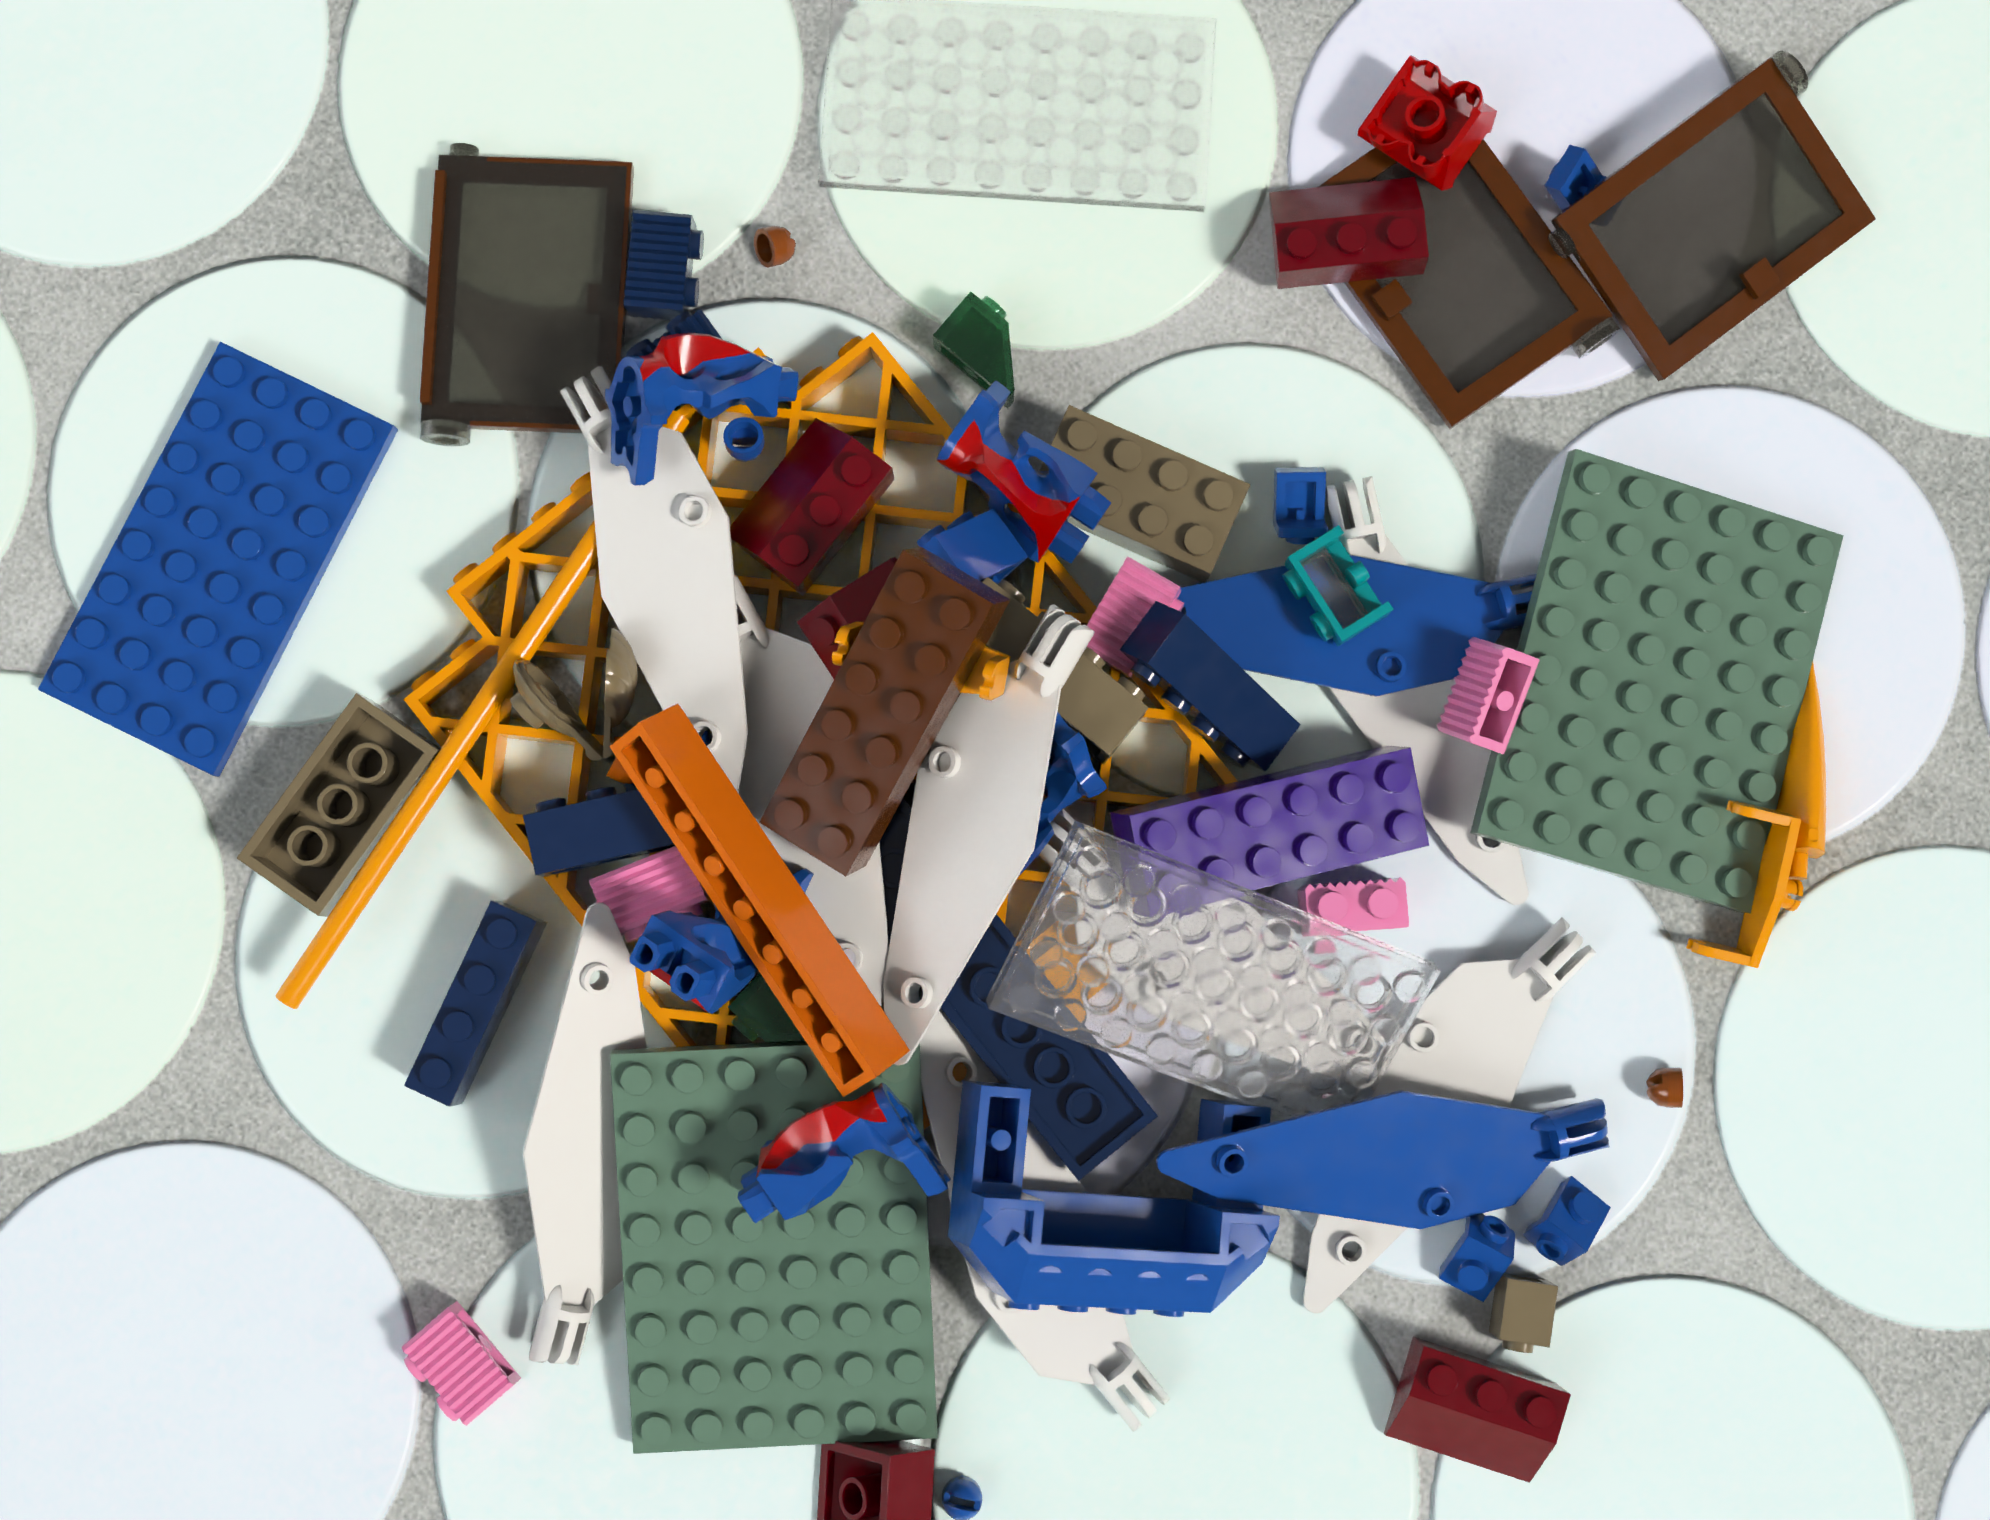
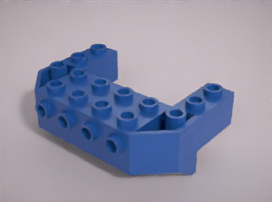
M962 1081L948 1237L991 1291L1009 1300V1307L1022 1310H1039L1040 1305H1055L1057 1309L1069 1312H1088V1307L1106 1308L1107 1312L1123 1315H1134L1138 1309L1153 1310L1154 1314L1168 1317H1183L1184 1312L1211 1313L1263 1263L1278 1230L1280 1220L1279 1215L1264 1211L1263 1205L1219 1199L1194 1187L1192 1199L1022 1189L1031 1089L1006 1083ZM1201 1099L1197 1141L1268 1124L1271 1118V1107L1248 1102ZM1236 1154L1228 1156L1224 1163L1231 1162Z

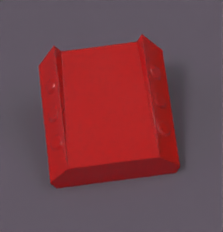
M1410 55L1358 129L1357 136L1439 190L1444 191L1453 188L1454 180L1486 134L1491 133L1497 110L1484 103L1483 94L1479 86L1469 81L1454 83L1441 74L1437 65L1428 60H1419Z

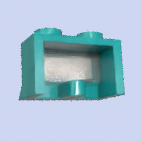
M1339 525L1288 556L1284 563L1288 571L1282 574L1287 587L1294 597L1299 600L1305 596L1316 612L1309 616L1318 635L1325 642L1332 638L1337 646L1342 645L1373 624L1386 618L1394 610L1389 601L1383 605L1381 604L1367 582L1370 578L1367 569L1361 561L1355 563L1340 541L1344 532Z

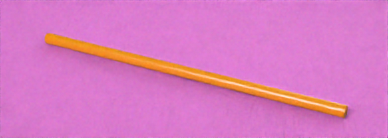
M673 410L667 419V424H663V427L683 433L690 421ZM594 521L276 993L275 997L283 1004L293 1009L299 1007L514 686L513 664L515 660L530 661L597 562Z

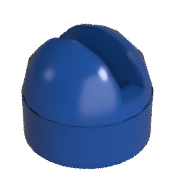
M747 417L736 418L726 426L723 433L726 450L736 460L743 462L755 460L762 453L765 444L762 427L754 419ZM733 444L742 445L744 447H734Z
M958 1476L951 1479L945 1485L942 1493V1505L945 1512L955 1520H969L973 1518L982 1506V1491L978 1483L966 1476ZM950 1495L964 1500L975 1501L974 1507L949 1502Z

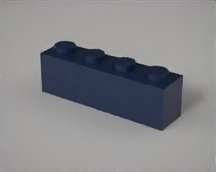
M1155 601L1120 648V651L1135 663L1130 671L1136 677L1153 688L1157 685L1165 691L1160 698L1178 713L1185 716L1188 712L1194 718L1190 726L1211 742L1216 740L1221 742L1223 746L1219 752L1230 762L1242 769L1249 763L1266 772L1301 725L1185 613L1158 601Z
M615 787L588 791L585 793L587 801L567 805L566 798L547 800L535 804L537 812L523 815L535 875L541 877L553 876L663 851L675 846L637 788L636 790L619 794L616 793Z
M490 901L406 1079L405 1087L448 1107L463 1104L548 922L505 902Z

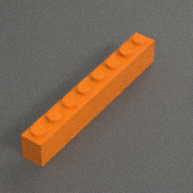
M675 704L640 721L610 745V749L842 1097L876 1078L910 1051L680 705Z

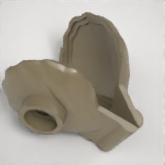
M615 628L611 629L610 650L607 649L603 746L586 729V726L566 695L546 673L528 660H515L513 673L518 692L510 698V702L519 715L536 729L546 723L552 729L575 738L585 749L586 756L592 761H599L611 756L613 752L609 746L615 742L612 728L621 724L628 715L633 704L638 682L637 661L631 645L623 634Z

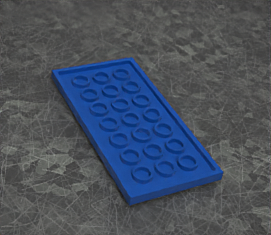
M220 342L38 690L212 776L220 777L398 429L370 413Z

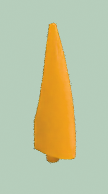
M1813 662L1803 702L1793 731L1784 780L1776 808L1777 811L1785 812L1801 819L1789 879L1797 880L1807 879L1808 858L1817 859L1825 854L1826 762L1820 699Z

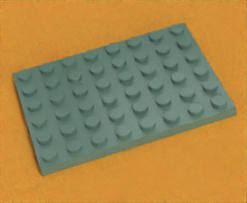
M1579 449L1569 451L1517 651L1538 658L1540 661L1505 754L1491 750L1470 833L1736 912L1751 913L1763 849L1772 823L1735 814L1726 810L1729 800L1772 810L1777 808L1793 731L1803 702L1844 535Z
M806 1041L612 1050L610 1053L633 1454L835 1444V1441L875 1442L938 1438L927 1195L906 1165L874 1149L858 1153L853 1156V1164L850 1166L845 1179L831 1196L809 1209L806 1213L788 1220H784L779 1211L775 1210L762 1220L754 1223L737 1198L738 1192L744 1189L741 1183V1176L758 1166L760 1150L767 1141L774 1140L777 1134L790 1123L808 1112L833 1101L856 1100L880 1083L886 1084L902 1105L908 1108L913 1116L915 1125L924 1137L920 1043L906 1064L891 1065L879 1076L842 1097Z

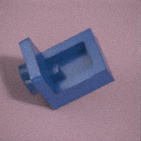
M1569 145L1560 161L1552 168L1549 179L1544 186L1560 210L1563 211L1607 177L1601 174L1586 149ZM1622 200L1590 224L1605 227Z
M1324 467L1275 468L1273 526L1278 537L1285 538V541L1288 543L1309 544L1315 538L1328 532V526L1325 522L1326 470Z
M1570 1176L1560 1183L1541 1219L1529 1225L1523 1236L1536 1246L1541 1255L1563 1266L1589 1250L1611 1207L1577 1179Z
M1478 1214L1466 1217L1465 1232L1440 1266L1439 1279L1484 1302L1514 1260L1515 1232L1495 1216Z

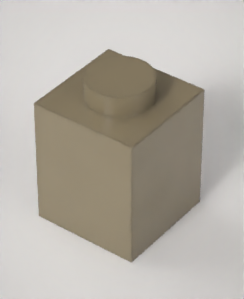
M1504 1273L1495 1285L1489 1333L1499 1340H1503V1348L1516 1352L1533 1353L1534 1345L1550 1348L1558 1286L1545 1279Z

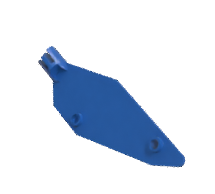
M1350 555L1355 563L1361 561L1370 575L1367 582L1381 604L1383 605L1389 601L1394 610L1386 618L1373 624L1340 646H1337L1332 638L1325 642L1318 635L1309 616L1316 612L1305 596L1297 600L1287 587L1282 574L1288 571L1285 565L1182 587L1177 599L1184 602L1181 612L1185 613L1245 671L1377 697L1453 680L1454 677L1460 675L1458 668L1463 664L1461 659L1466 656L1465 649L1470 647L1469 639L1476 637L1495 643L1504 630L1524 625L1527 613L1517 615L1516 611L1528 608L1532 591L1515 595L1512 594V591L1533 587L1537 573L1490 583ZM1323 557L1316 558L1303 567L1342 628L1361 618Z
M1399 1090L1165 1149L1157 1156L1156 1165L1161 1173L1219 1199L1424 1229L1515 1205L1550 1162L1609 1148L1610 1146L1609 1139L1606 1136L1608 1134L1607 1120L1604 1118L1606 1109L1602 1099L1595 1098L1540 1113ZM1236 1154L1231 1162L1224 1163L1228 1156Z

